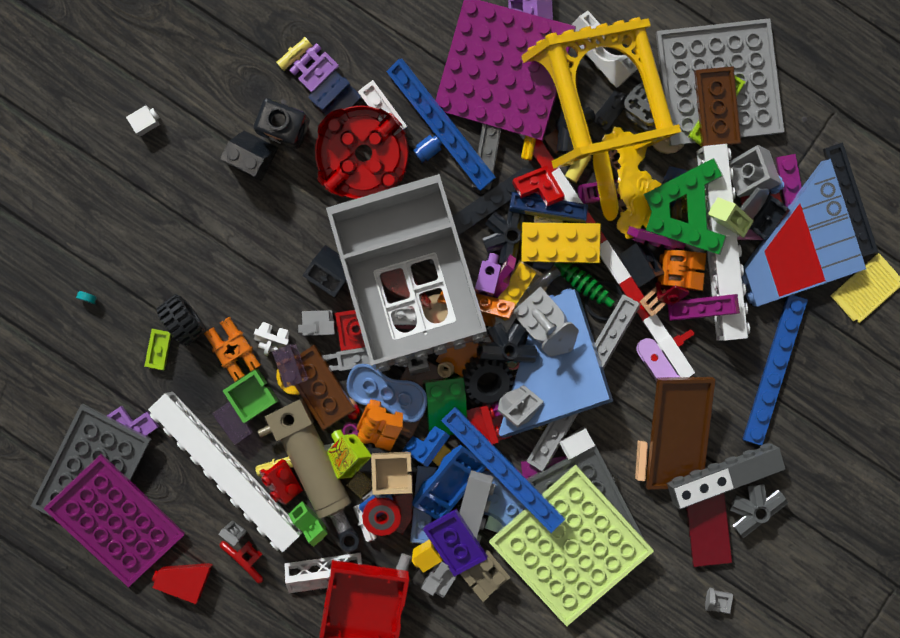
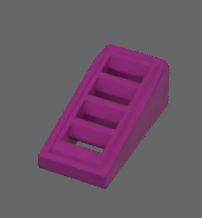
M597 182L582 184L577 187L579 198L583 204L600 202ZM593 188H595L596 190V198L594 196ZM616 189L617 198H620V195L618 194Z

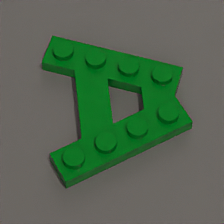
M715 158L644 194L652 211L646 228L647 231L719 255L721 254L727 236L707 230L705 185L723 177ZM686 195L688 223L671 218L670 203Z

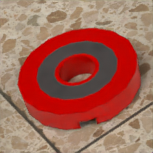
M374 498L364 507L362 515L363 524L374 535H389L400 525V508L390 498ZM379 512H384L387 518L379 520L376 515Z

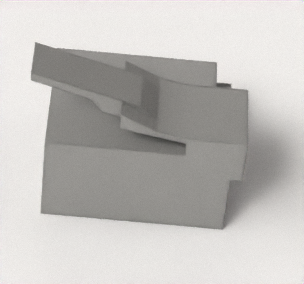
M333 310L302 311V325H298V333H303V335L335 334Z
M442 561L432 567L421 589L431 595L436 593L443 598L456 576H453L448 565Z

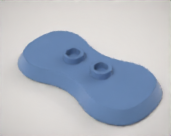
M369 364L354 366L348 375L347 392L355 402L367 406L371 399L380 401L381 407L386 408L393 415L395 411L403 413L404 422H416L423 416L427 406V396L423 388L415 382L391 379L379 372V370L375 371Z
M484 470L483 474L494 476L492 483L496 485L493 496H488L487 501L491 502L488 513L484 512L483 515L492 516L505 527L526 507L492 472Z

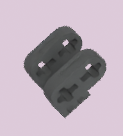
M641 82L626 97L624 106L627 119L644 132L656 130L643 82Z

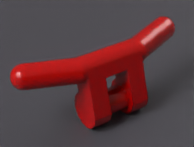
M222 541L220 548L245 569L257 583H262L263 577L252 566L262 553L259 550L256 551L250 541L238 552L227 542ZM246 552L251 556L249 560L243 556Z

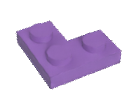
M123 406L107 415L145 436L159 427L157 422L151 418L149 411L134 421Z

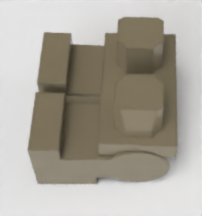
M484 550L488 556L487 560L460 573L483 602L511 578L488 550Z

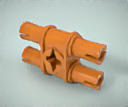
M228 317L225 321L220 322V325H222L229 336L226 342L221 340L214 327L206 331L204 335L213 347L212 352L216 354L222 363L221 366L228 370L234 382L245 376L236 363L237 358L242 357L250 371L255 370L261 364L252 352L253 347H250L243 336V332L241 330L238 331L231 317ZM230 346H237L234 350L235 354L227 353L231 349Z

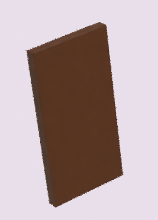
M713 377L657 378L645 485L648 490L668 489L667 483L671 482L673 478L685 477L694 470L705 469L716 380Z

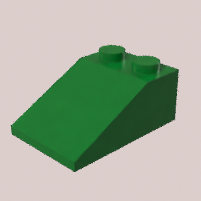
M459 375L422 381L423 390L427 396L426 414L429 432L436 426L448 435H453L454 433L441 420L454 407H457L467 418L464 378Z

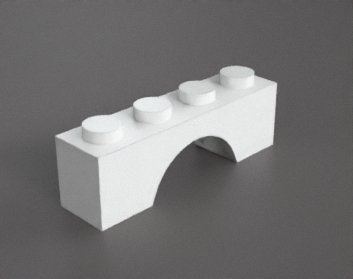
M586 11L572 25L576 26L575 32L587 26H591V29L596 28L600 23L589 11ZM603 47L592 49L585 54L616 88L637 70L636 65L625 54H611Z

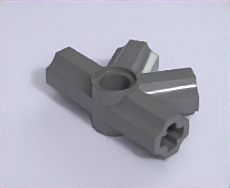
M757 484L747 486L749 500L735 495L730 511L743 517L732 524V526L742 538L746 537L762 523L767 522L771 516L789 503L778 489L766 497L765 485ZM758 509H763L765 512V516L762 519L756 517Z

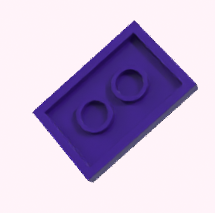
M457 509L424 526L423 531L445 564L448 565L454 577L487 560V554Z

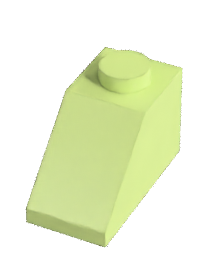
M719 197L708 213L717 223L743 238L753 223V220L736 204Z

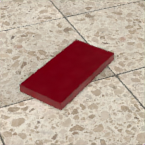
M722 493L686 507L693 567L732 563L725 494Z

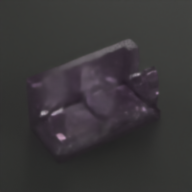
M230 402L212 413L234 446L252 433L247 424L242 422Z

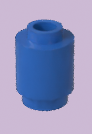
M429 135L416 145L413 152L421 162L428 161L441 151L440 146L442 143L436 136L432 137Z

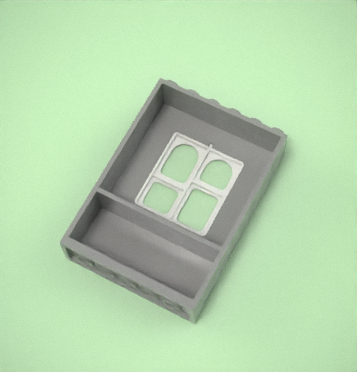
M440 174L326 208L369 361L375 371L384 372L389 370L392 365L404 366L409 364V360L412 359L420 361L427 359L428 355L432 353L441 355L446 353L449 348L454 347L456 350L466 347V343L469 342L477 344L485 341L484 338L488 337ZM432 259L436 267L438 279L422 285H416L411 265ZM401 268L405 275L410 297L389 304L386 300L380 275L384 272ZM441 288L447 304L448 315L443 322L434 324L429 322L424 316L419 295L426 291ZM412 306L417 316L416 327L408 333L399 332L393 324L391 313Z

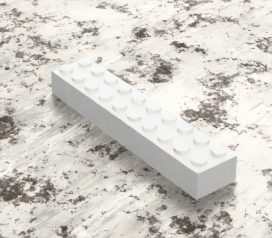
M727 144L703 146L696 151L698 166L715 158L723 174V177L705 185L707 230L727 236L720 255L707 251L712 297L738 294L740 314L714 316L716 339L734 340L748 338L750 326L746 322L745 316L748 314L747 303H744L743 297L746 294L745 284H742L741 278L744 275V269L739 260V257L742 255L741 246L738 245L737 241L739 235L720 225L708 215L718 197L732 203L733 199H735V188L731 186L733 169L729 167L731 150L727 148Z
M174 392L165 393L148 409L151 412V418L164 426L163 430L170 437L173 436L178 441L177 445L180 449L188 451L191 455L190 459L196 465L200 464L204 468V474L210 480L214 479L218 483L217 488L223 494L227 493L231 497V503L236 508L240 507L245 512L243 514L249 522L253 521L258 526L257 530L259 533L271 540L270 544L277 551L280 549L283 552L301 535L302 531L293 524L288 513L271 498L270 494Z

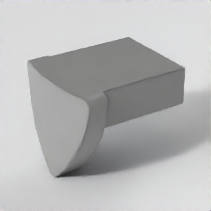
M709 588L706 595L705 610L730 613L733 594Z

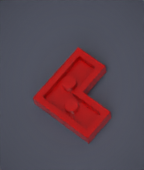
M547 165L514 178L512 181L520 198L539 192L546 206L562 201L565 198L564 193Z

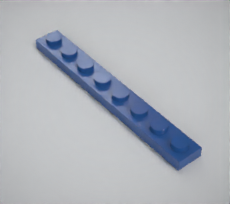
M398 59L386 72L480 191L483 190L496 178L405 61Z
M789 295L786 298L743 440L763 445L808 301L807 299L794 295Z
M454 407L441 420L550 533L566 519L457 407Z

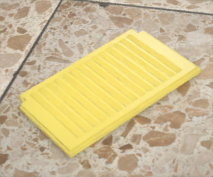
M879 253L865 264V270L856 272L831 295L833 300L852 321L857 320L858 323H861L900 288V276Z

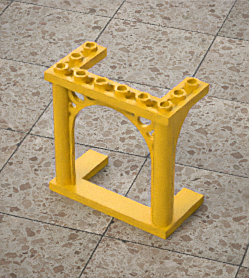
M637 17L624 23V20H620L610 26L604 23L591 29V26H587L577 32L571 29L563 32L561 35H557L556 32L550 33L545 36V39L537 41L535 46L529 47L528 51L521 56L523 63L537 61L550 73L557 89L574 150L551 161L553 169L571 165L589 155L634 145L635 150L650 147L681 132L679 124L673 126L646 29L651 26L649 18L641 20L640 17ZM622 44H626L629 46L628 48H625ZM566 47L573 48L577 53V57H571L567 53ZM598 47H609L624 53L632 60L641 75L656 130L592 144L576 88V70L580 60L588 51Z

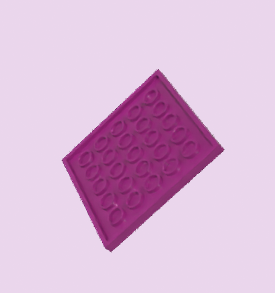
M464 0L435 101L445 113L543 141L557 95V89L550 73L541 63L537 61L523 63L521 56L528 51L529 47L535 46L537 41L545 39L546 35L555 32L557 35H561L563 32L574 29L575 32L576 26L481 0ZM566 47V51L568 54L570 51V47Z

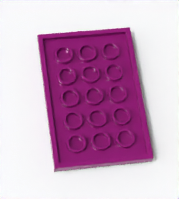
M102 454L44 507V510L127 587L133 584L185 534Z

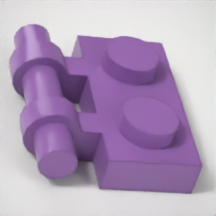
M317 43L312 48L309 47L306 50V54L300 60H296L293 63L294 66L289 70L294 76L299 71L303 73L298 80L311 93L339 67L326 52L320 57L317 55L321 50ZM313 59L315 62L307 69L305 65Z

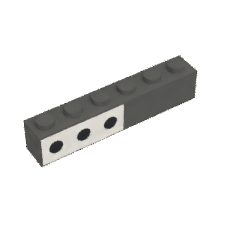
M767 443L761 445L759 449L747 450L738 457L726 458L722 463L710 464L706 469L694 470L685 477H675L671 482L667 483L673 505L678 509H682L785 470L780 448Z

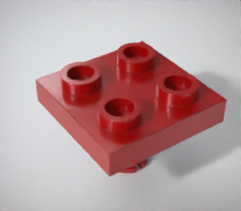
M355 310L335 313L341 351L365 347Z

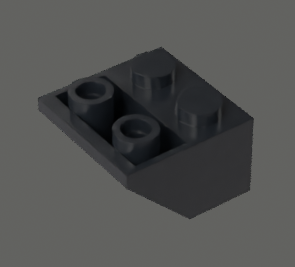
M326 245L316 255L302 275L335 298L347 283L340 255Z

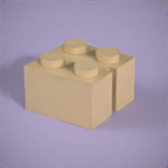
M411 452L372 453L373 495L412 493V473H408L412 471Z

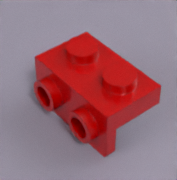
M284 459L278 461L268 470L261 469L259 471L262 476L261 481L271 491L270 496L275 502L287 504L303 491Z

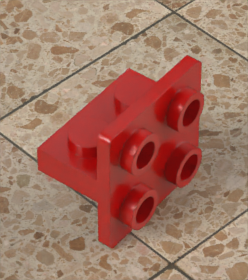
M486 404L467 410V419L492 444L506 439L499 435L504 416L501 414L495 417L492 405Z

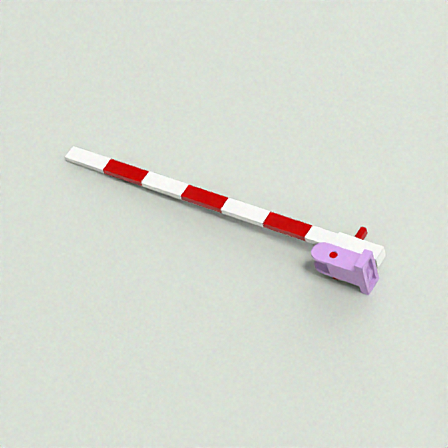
M519 134L524 141L525 135ZM536 139L533 156L540 167L548 166L565 195L564 201L582 203L561 169H553L551 161L554 159L543 142ZM587 211L586 223H596ZM601 232L600 258L624 294L640 303L644 295ZM641 304L637 314L655 341L650 338L640 340L636 346V351L655 381L657 382L658 377H690L695 373L679 349V346L684 344L686 339L694 335L693 330H688L681 336L677 335L672 338L656 314L651 316Z

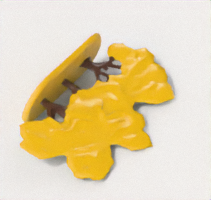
M614 126L612 133L605 134L602 141L634 134L630 131L623 132L622 128ZM633 145L616 149L614 152L611 150L610 154L607 151L593 155V166L603 215L608 221H613L617 217L618 210L620 211L621 217L617 222V229L625 234L626 239L634 238L627 234L629 226L641 229V226L644 225L647 228L652 211L644 194L661 186V183L653 180L647 171H640L638 169V165L645 158L647 147L635 150ZM616 153H619L620 158L618 159V161L612 162V160H614L613 156ZM611 166L618 172L617 182H614ZM616 189H617L618 194L620 195V199H619V200L617 199ZM621 206H626L627 210H622Z

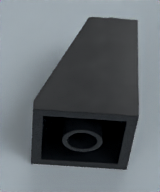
M244 130L228 142L220 159L227 165L262 182L278 147Z

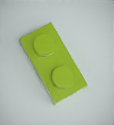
M157 329L151 330L144 367L165 370L172 336L169 332Z

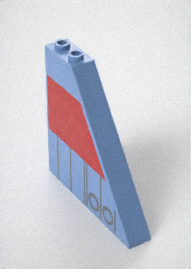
M831 159L820 162L797 193L795 199L787 207L790 209L788 214L766 241L762 240L744 264V275L741 276L742 284L746 285L748 291L746 297L749 304L752 303V306H760L866 269Z

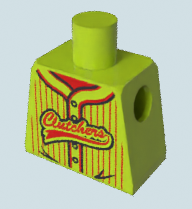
M336 430L331 434L335 443L328 449V455L337 479L352 478L371 458V454L357 435H344L341 430Z

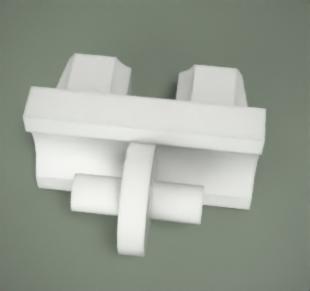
M263 322L259 329H255L254 340L260 342L259 348L265 349V356H268L270 352L277 353L278 348L287 351L289 346L288 330L279 328L276 336L270 334L272 325Z

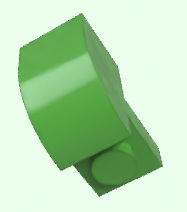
M303 501L288 514L293 524L304 533L307 541L313 547L328 534L325 530L327 527L323 521Z

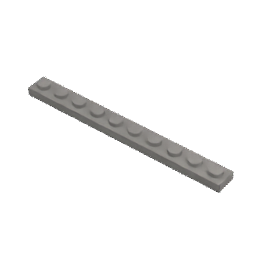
M624 294L595 342L603 370L641 306L640 303ZM578 413L548 423L527 462L542 472L545 471L560 446L559 442L564 439Z

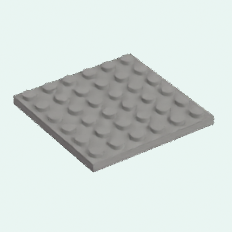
M770 18L656 32L662 88L673 126L679 124L681 129L680 133L669 137V146L696 143L688 138V135L699 119L694 71L699 69L734 66V75L746 82L737 95L740 138L784 132Z

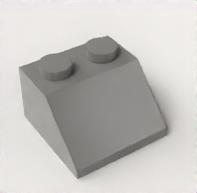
M760 145L729 161V167L733 169L732 182L738 197L751 195L756 188H768L770 190L781 184L770 151Z

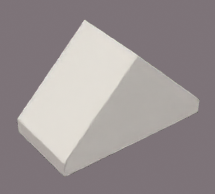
M584 426L559 442L568 460L595 446Z

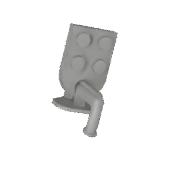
M539 287L513 311V315L537 342L542 343V349L548 356L569 353L574 348L579 330L572 322H567L563 311Z

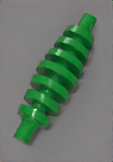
M571 263L554 264L555 267L561 270L560 275L562 277L567 275L566 281L568 283L572 281L571 286L573 288L577 287L576 291L581 293L585 289L583 295L587 297L591 294L589 299L593 301L598 298L596 303H605L610 308L614 305L615 301L609 297V292L607 290L602 292L603 286L601 284L596 287L598 284L596 279L591 281L593 276L588 274L584 278L586 272L581 270L578 273L580 268L576 266L571 269L573 266Z

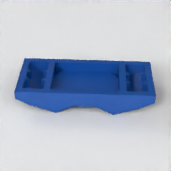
M459 445L443 457L434 475L422 483L412 505L434 519H439L448 514L465 494L471 470L482 473L486 466L470 450Z

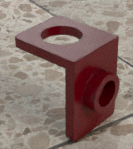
M659 281L655 283L658 300L671 306L689 294L688 290L677 285L671 288L667 285H661ZM661 288L665 289L666 292L662 293Z

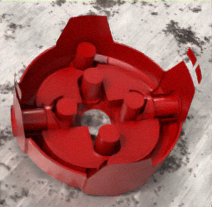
M352 106L330 112L318 125V138L315 146V158L319 170L318 181L320 180L321 184L328 191L330 190L331 193L354 199L397 187L406 174L409 159V147L402 123L392 113L370 106ZM379 115L382 117V121L378 120ZM401 128V131L394 136V133ZM363 144L368 145L372 150V157L366 162L359 161L355 155L356 148Z

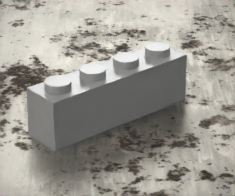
M471 470L460 515L480 544L481 536L478 535L479 529H484L486 519L483 518L484 512L488 513L491 503L487 501L488 496H493L496 484L492 483L494 476Z

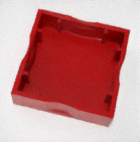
M332 560L319 638H399L401 629L400 619L406 601L409 572L406 570Z

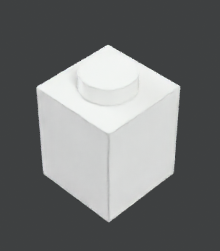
M144 106L126 117L135 133L139 136L160 125L157 121L159 119L157 112L154 108L150 109L148 106Z

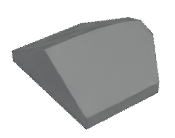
M523 385L518 389L507 392L500 398L498 412L518 428L531 420L544 401Z

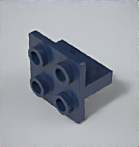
M333 71L309 95V99L327 116L333 110L354 106L361 99V95L350 85V82L345 77L342 78L336 71Z

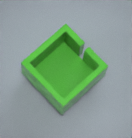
M255 369L223 390L243 423L248 422L279 401L272 389L265 387L268 383L259 369Z

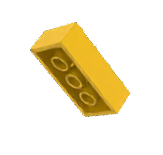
M522 222L521 261L600 263L601 224Z

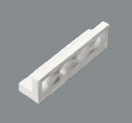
M361 553L285 563V584L288 592L294 593L327 588L330 569L327 567L331 564L332 560L342 562L357 560L358 564H362ZM317 565L320 567L315 573L308 571L312 566ZM298 568L301 570L298 575L290 576V569Z

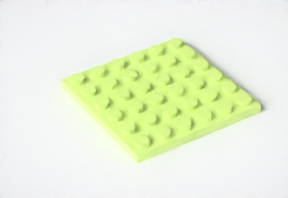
M574 465L542 494L566 518L552 533L525 508L489 540V543L566 626L572 623L654 552L653 548L577 465Z

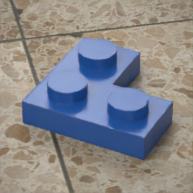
M434 426L424 441L412 436L402 452H411L412 459L428 467L450 435Z

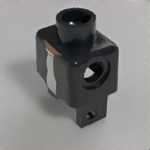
M266 98L262 102L253 128L262 137L298 149L302 145L310 119L301 110ZM276 114L285 116V123L281 127H276L272 123L273 117Z

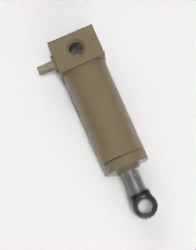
M301 398L265 416L268 426L258 430V434L260 437L273 433L276 441H281L318 518L331 517L338 531L340 547L347 552L354 551L359 545L360 537L353 526L349 525L343 511L344 507L351 503V500L341 480L336 477L329 455L313 424L315 419L307 404ZM288 414L294 417V423L287 421ZM345 537H353L355 543L353 545L346 544Z

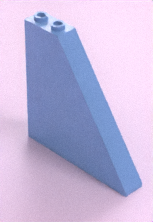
M575 289L563 290L560 295L555 297L554 295L549 296L566 315L567 322H572L579 330L573 350L569 353L548 356L542 349V343L537 342L530 334L528 335L526 345H535L537 349L536 361L534 363L520 362L512 390L524 385L543 400L544 403L529 422L518 428L503 417L499 430L500 437L506 438L613 402L579 293Z

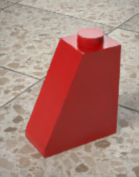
M213 564L163 566L159 571H155L152 582H154L152 588L197 604Z

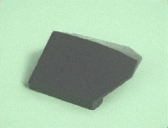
M756 188L741 206V209L751 219L755 217L765 203L770 192L769 189Z

